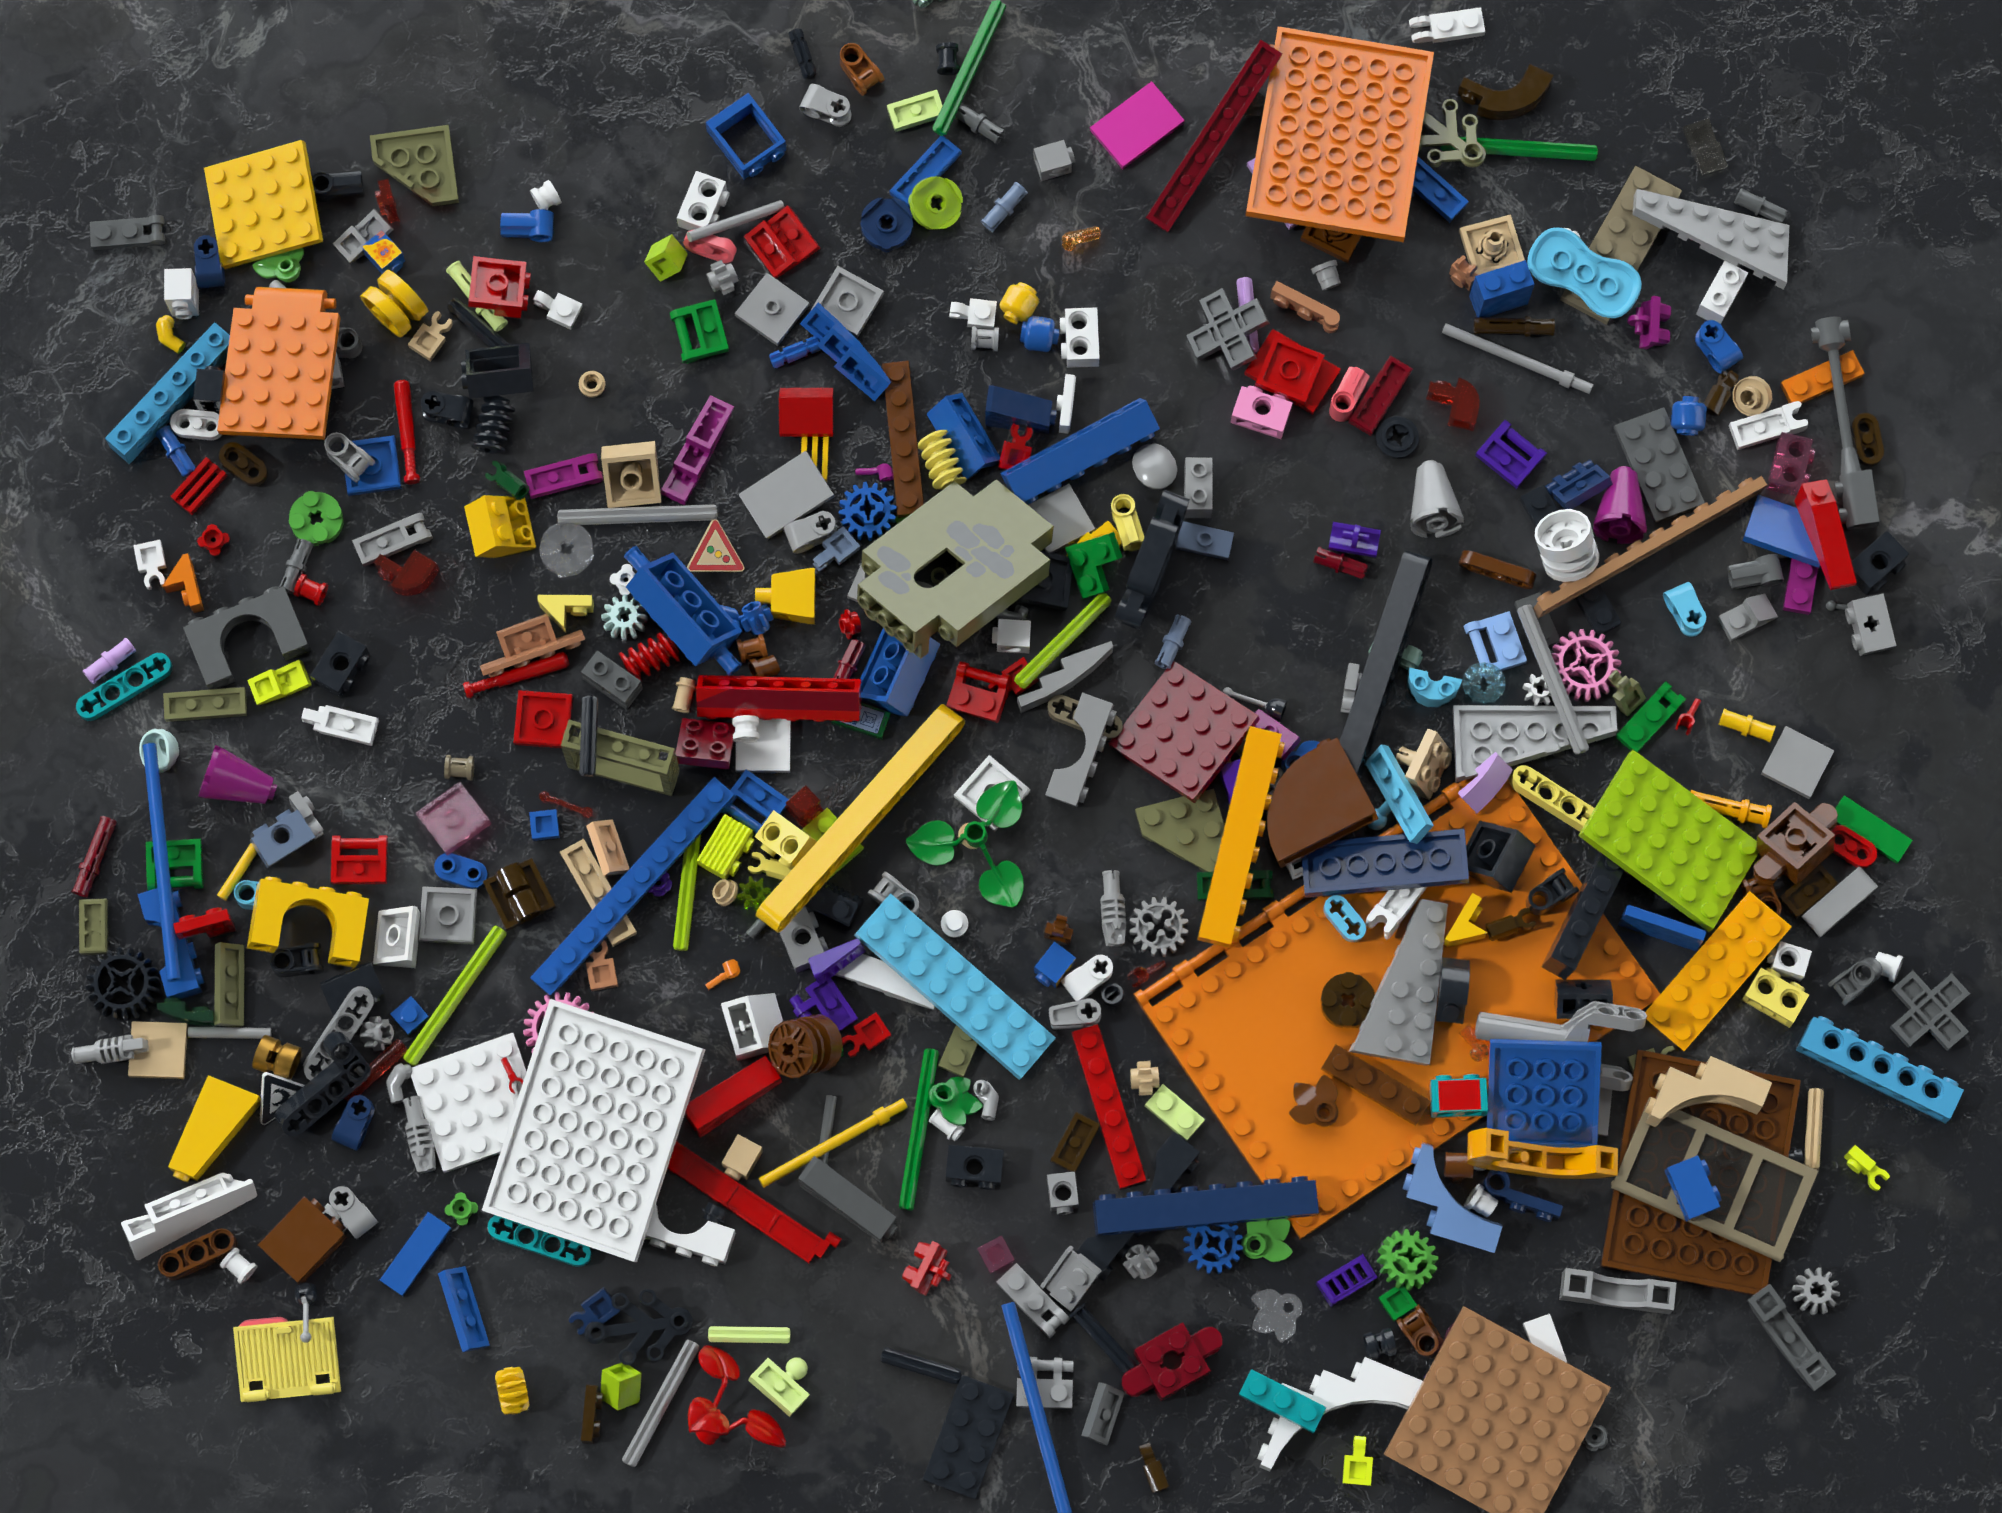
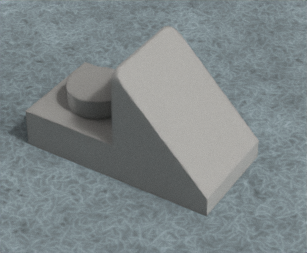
M1766 594L1746 598L1743 604L1721 614L1717 619L1731 642L1778 618Z

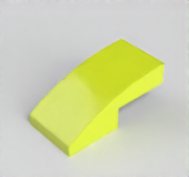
M301 660L292 662L277 670L270 669L248 680L257 705L283 698L312 686Z

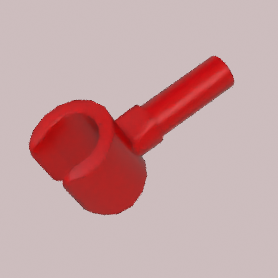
M1696 698L1689 711L1679 716L1675 727L1676 730L1682 725L1688 728L1686 735L1691 733L1695 723L1694 714L1701 703L1700 699Z
M507 1057L500 1061L510 1080L509 1089L515 1094L512 1089V1083L520 1081L523 1084V1079L517 1077Z

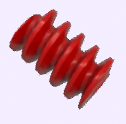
M658 633L657 643L652 638H648V647L641 642L638 643V652L631 647L628 648L629 657L620 652L619 656L626 671L641 681L642 671L648 676H651L650 667L652 666L658 672L661 671V661L668 667L670 666L669 657L672 656L677 662L680 661L679 651L668 635L666 638L663 634Z

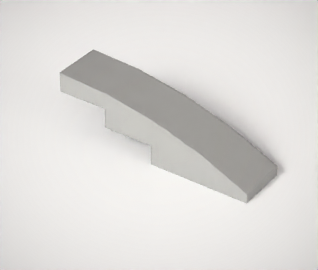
M1112 641L1062 658L1060 662L1062 670L1040 677V689L1017 697L1020 712L1023 713L1048 702L1053 696L1060 695L1071 689L1091 674L1113 653Z

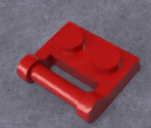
M960 661L946 706L954 711L998 723L1012 683V675L1005 673L998 675L970 667L969 663ZM967 677L998 685L999 688L997 693L967 685L965 682Z
M381 835L378 838H341V836H332L331 883L387 884L388 836ZM378 849V855H341V850Z

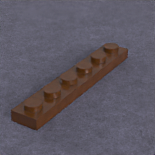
M909 360L882 364L883 371L891 380V383L885 389L898 518L908 517L924 504Z

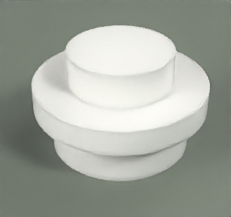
M951 910L942 917L941 928L949 937H960L968 929V919L961 911Z

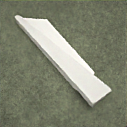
M220 1173L145 1204L148 1215L121 1222L135 1259L141 1260L252 1200L257 1196L252 1179L243 1182L233 1179L230 1174Z

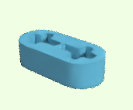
M1333 895L1326 900L1323 907L1324 914L1340 935L1351 943L1361 940L1366 932V924L1350 903L1340 895ZM1331 902L1342 904L1340 910L1344 915L1343 918L1337 912L1333 914L1330 912ZM1345 920H1348L1353 926L1356 924L1360 926L1358 929L1359 935L1356 936L1354 933L1349 935L1347 933L1349 926Z

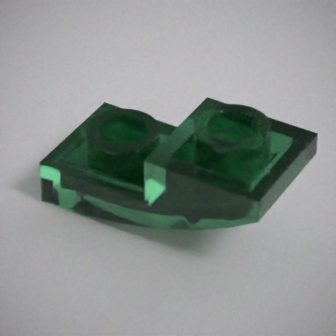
M166 998L164 1003H157V1009L161 1014L176 1021L200 1026H217L214 1025V1011L209 1010V1007H194L192 1012H189V1006L185 1001H181V998Z

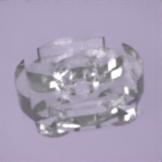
M560 522L548 528L542 536L540 543L541 560L549 571L560 577L581 573L588 567L594 557L592 539L586 529L580 525ZM565 543L567 546L572 544L574 546L571 549L572 553L570 555H562L560 553L562 551V544Z

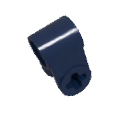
M209 235L200 236L194 243L198 289L225 286V273L222 267L223 264L220 262L218 244ZM210 246L209 254H204L206 247Z
M357 1095L352 1097L335 1126L331 1140L358 1151L375 1113L373 1103L365 1096ZM364 1102L363 1106L367 1110L365 1113L360 1112L358 1115L355 1107L356 1105L361 1106Z

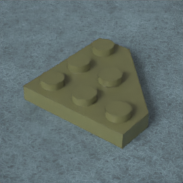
M449 125L370 135L372 158L376 166L432 206L459 203Z
M1214 789L1204 791L1196 803L1183 796L1135 809L1143 838L1150 842L1153 841L1180 859L1197 866L1203 872H1214L1225 827Z

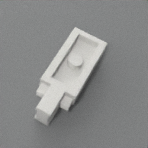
M328 705L325 707L319 706L318 711L304 708L301 717L302 722L314 725L313 730L321 734L370 746L373 745L379 723V718Z

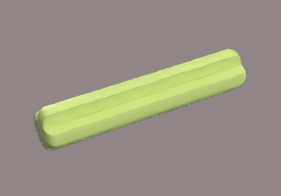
M711 1326L708 1329V1339L710 1342L789 1343L791 1331L788 1327Z

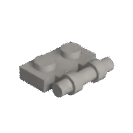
M1030 1357L1043 1408L1072 1409L1073 1380H1062V1372H1073V1361H1063L1062 1358L1054 1357V1360H1037V1357ZM1037 1371H1053V1379H1037ZM1017 1378L1016 1407L1029 1408L1022 1380Z

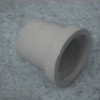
M1336 260L1325 262L1311 269L1313 275L1316 274L1322 291L1341 284L1336 266H1338Z

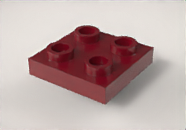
M682 718L676 748L678 764L729 769L734 744L733 734L735 733L733 724Z

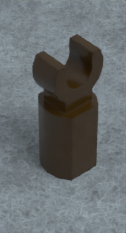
M1729 370L1728 373L1724 371L1719 375L1717 385H1713L1703 403L1707 407V413L1712 416H1720L1731 395L1730 389L1739 378V375L1732 370Z
M1530 908L1521 909L1515 917L1509 915L1485 924L1490 940L1495 941L1517 933L1520 928L1523 930L1532 929L1536 925L1535 921L1525 923L1522 919V916L1530 913Z
M1147 1443L1139 1446L1145 1463L1143 1470L1152 1494L1169 1488L1160 1460L1156 1461L1151 1444Z

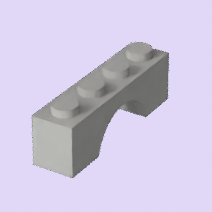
M1082 693L1073 719L1082 727L1085 733V750L1081 758L1072 766L1054 769L1045 794L1047 797L1075 807L1078 806L1079 802L1084 803L1089 790L1088 787H1085L1088 776L1093 778L1098 762L1094 761L1097 751H1103L1107 741V737L1103 736L1107 725L1112 726L1117 711L1112 710L1114 707L1113 703Z
M1565 1268L1562 1272L1559 1300L1670 1314L1674 1310L1677 1283L1653 1279H1620L1603 1276L1592 1271Z

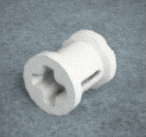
M234 1248L222 1260L220 1267L223 1269L227 1268L238 1278L237 1281L242 1284L254 1273L257 1265L249 1263L239 1254L240 1250Z

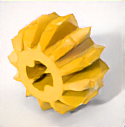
M508 1367L497 1371L495 1380L501 1411L504 1414L513 1415L527 1410L529 1399L523 1370L520 1367Z

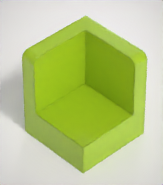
M671 234L651 246L644 262L661 282L681 271L688 254Z
M622 1363L602 1370L601 1393H603V1401L616 1410H621L640 1401L641 1373L630 1365Z

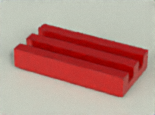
M205 457L171 495V498L193 515L227 477V474ZM209 467V470L200 478V480H199V481L192 487V489L183 497V499H181L182 495L191 487V485H192V484L200 477V475ZM214 473H216L217 476L214 478V480L189 506L187 503L204 486V484L210 479V477Z

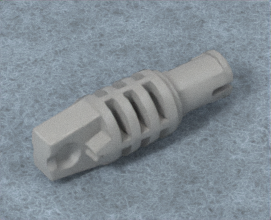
M1112 870L1102 872L1104 895L1100 899L1102 929L1106 946L1111 947L1122 946L1125 943L1126 931L1125 898L1120 894V872L1114 870L1113 873Z
M124 1035L100 1039L94 1045L72 1048L71 1055L73 1062L76 1064L92 1061L105 1064L134 1059V1054L148 1052L149 1044L148 1040L144 1038L133 1039V1035Z
M420 1096L410 1097L411 1100L409 1098L403 1099L408 1120L405 1130L417 1172L422 1174L436 1170L435 1147L429 1121L424 1119Z

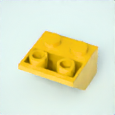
M484 495L464 506L475 557L497 558L536 548L525 498L517 500L510 496Z

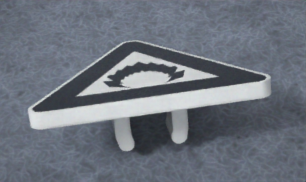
M268 1072L263 1073L260 1106L261 1124L266 1125L275 1119L278 1107L305 1085Z

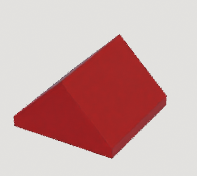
M780 388L779 436L833 437V388Z

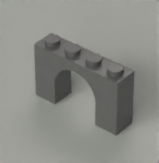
M278 586L271 587L265 590L263 595L256 598L252 596L244 598L238 602L239 605L234 607L219 608L213 612L214 615L204 619L203 617L192 619L188 622L187 626L183 627L209 690L218 689L235 682L224 654V642L228 633L240 623L256 621L268 626L273 631L286 661L311 651L284 586L281 588Z

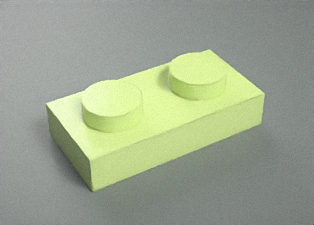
M934 90L887 105V110L895 132L936 120L943 105L938 91Z
M1164 1084L1145 1104L1147 1109L1185 1141H1188L1205 1121L1203 1117Z

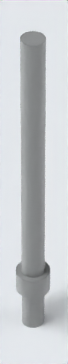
M1447 323L1443 328L1442 333L1559 381V385L1568 389L1571 386L1588 394L1592 390L1593 384L1575 377V374L1567 370L1562 372Z

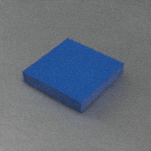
M394 435L352 441L357 447H360L375 461V464L368 466L359 476L360 480L358 482L353 481L345 474L348 496L402 489Z

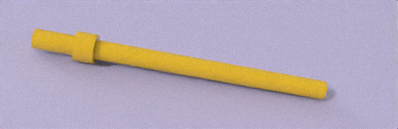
M902 1098L886 1108L880 1107L876 1109L870 1117L759 1178L761 1185L765 1188L808 1164L814 1156L818 1158L878 1124L882 1126L889 1122L890 1117L908 1108L906 1102Z

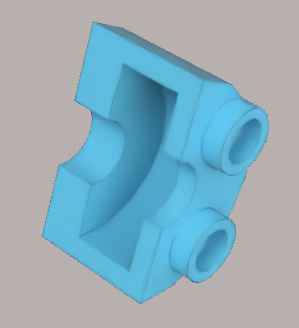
M1409 668L1407 674V688H1409L1410 693L1418 703L1427 707H1440L1454 699L1462 682V679L1443 676L1440 681H1433L1429 678L1427 671Z

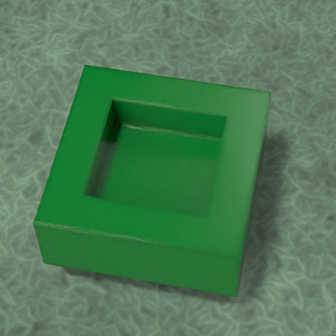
M1403 1284L1399 1289L1395 1286L1378 1298L1393 1322L1417 1306Z

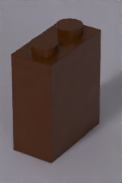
M305 1196L258 1244L298 1284L304 1283L347 1238L342 1232L345 1226L335 1217L329 1220L323 1214L326 1209L315 1198L309 1201Z

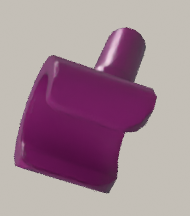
M886 463L874 468H856L855 470L856 475L878 474L880 482H888L894 479L893 470Z

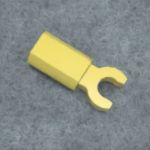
M753 852L752 858L760 860L761 864L758 867L748 866V871L752 874L764 872L766 876L783 880L791 871L777 859L771 858L767 860L759 852Z

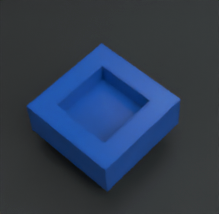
M556 809L529 812L533 841L560 838Z
M412 996L390 1013L408 1036L430 1018Z

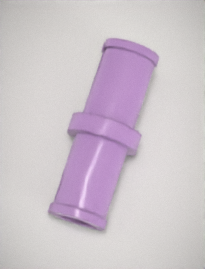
M124 638L123 641L110 651L101 653L102 657L84 669L83 673L92 684H95L97 680L110 670L115 671L118 668L117 665L132 653H135L136 649L127 638Z

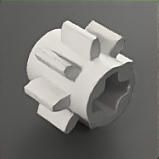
M1531 674L1530 682L1532 684L1524 683L1523 689L1528 691L1525 701L1531 699L1534 702V706H1538L1542 702L1548 706L1550 704L1548 696L1551 695L1543 675L1536 678ZM1537 686L1543 687L1542 694L1537 693Z

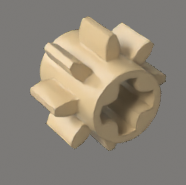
M1150 1061L1137 1062V1068L1130 1069L1131 1088L1139 1089V1095H1152L1153 1088H1159L1158 1067H1151Z

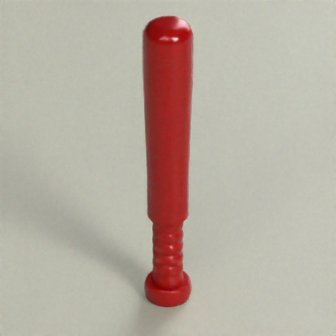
M398 380L394 383V393L401 448L405 458L406 475L404 476V483L416 484L420 482V476L416 474L414 456L416 447L410 383L407 380Z
M560 652L550 657L530 662L525 666L506 670L502 674L483 679L482 681L471 684L464 682V690L467 698H471L474 696V693L494 688L495 686L500 688L567 668L569 660L566 653Z

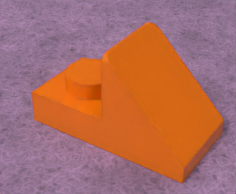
M188 553L183 554L163 584V588L166 593L182 590L181 593L185 606L190 605L193 613L204 611L192 559Z

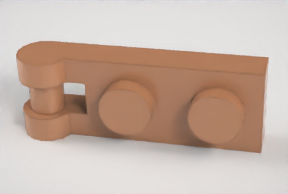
M1276 281L1270 298L1273 299L1277 306L1284 309L1289 307L1297 311L1301 318L1308 321L1312 319L1322 324L1324 331L1327 333L1336 332L1340 321V315L1337 311Z

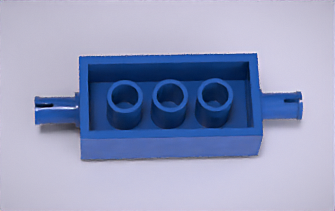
M638 546L632 547L624 555V558L637 571L626 586L634 599L643 606L651 618L658 623L668 637L681 649L686 658L695 666L707 660L715 659L727 672L728 676L736 673L742 664L738 662L728 649L743 632L741 628L674 553L650 562L639 550Z

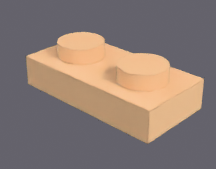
M613 819L594 821L588 824L586 827L603 876L627 872L630 868Z

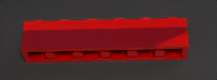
M699 675L696 687L697 717L716 719L718 717L734 718L751 715L757 716L761 720L859 721L861 714V679Z

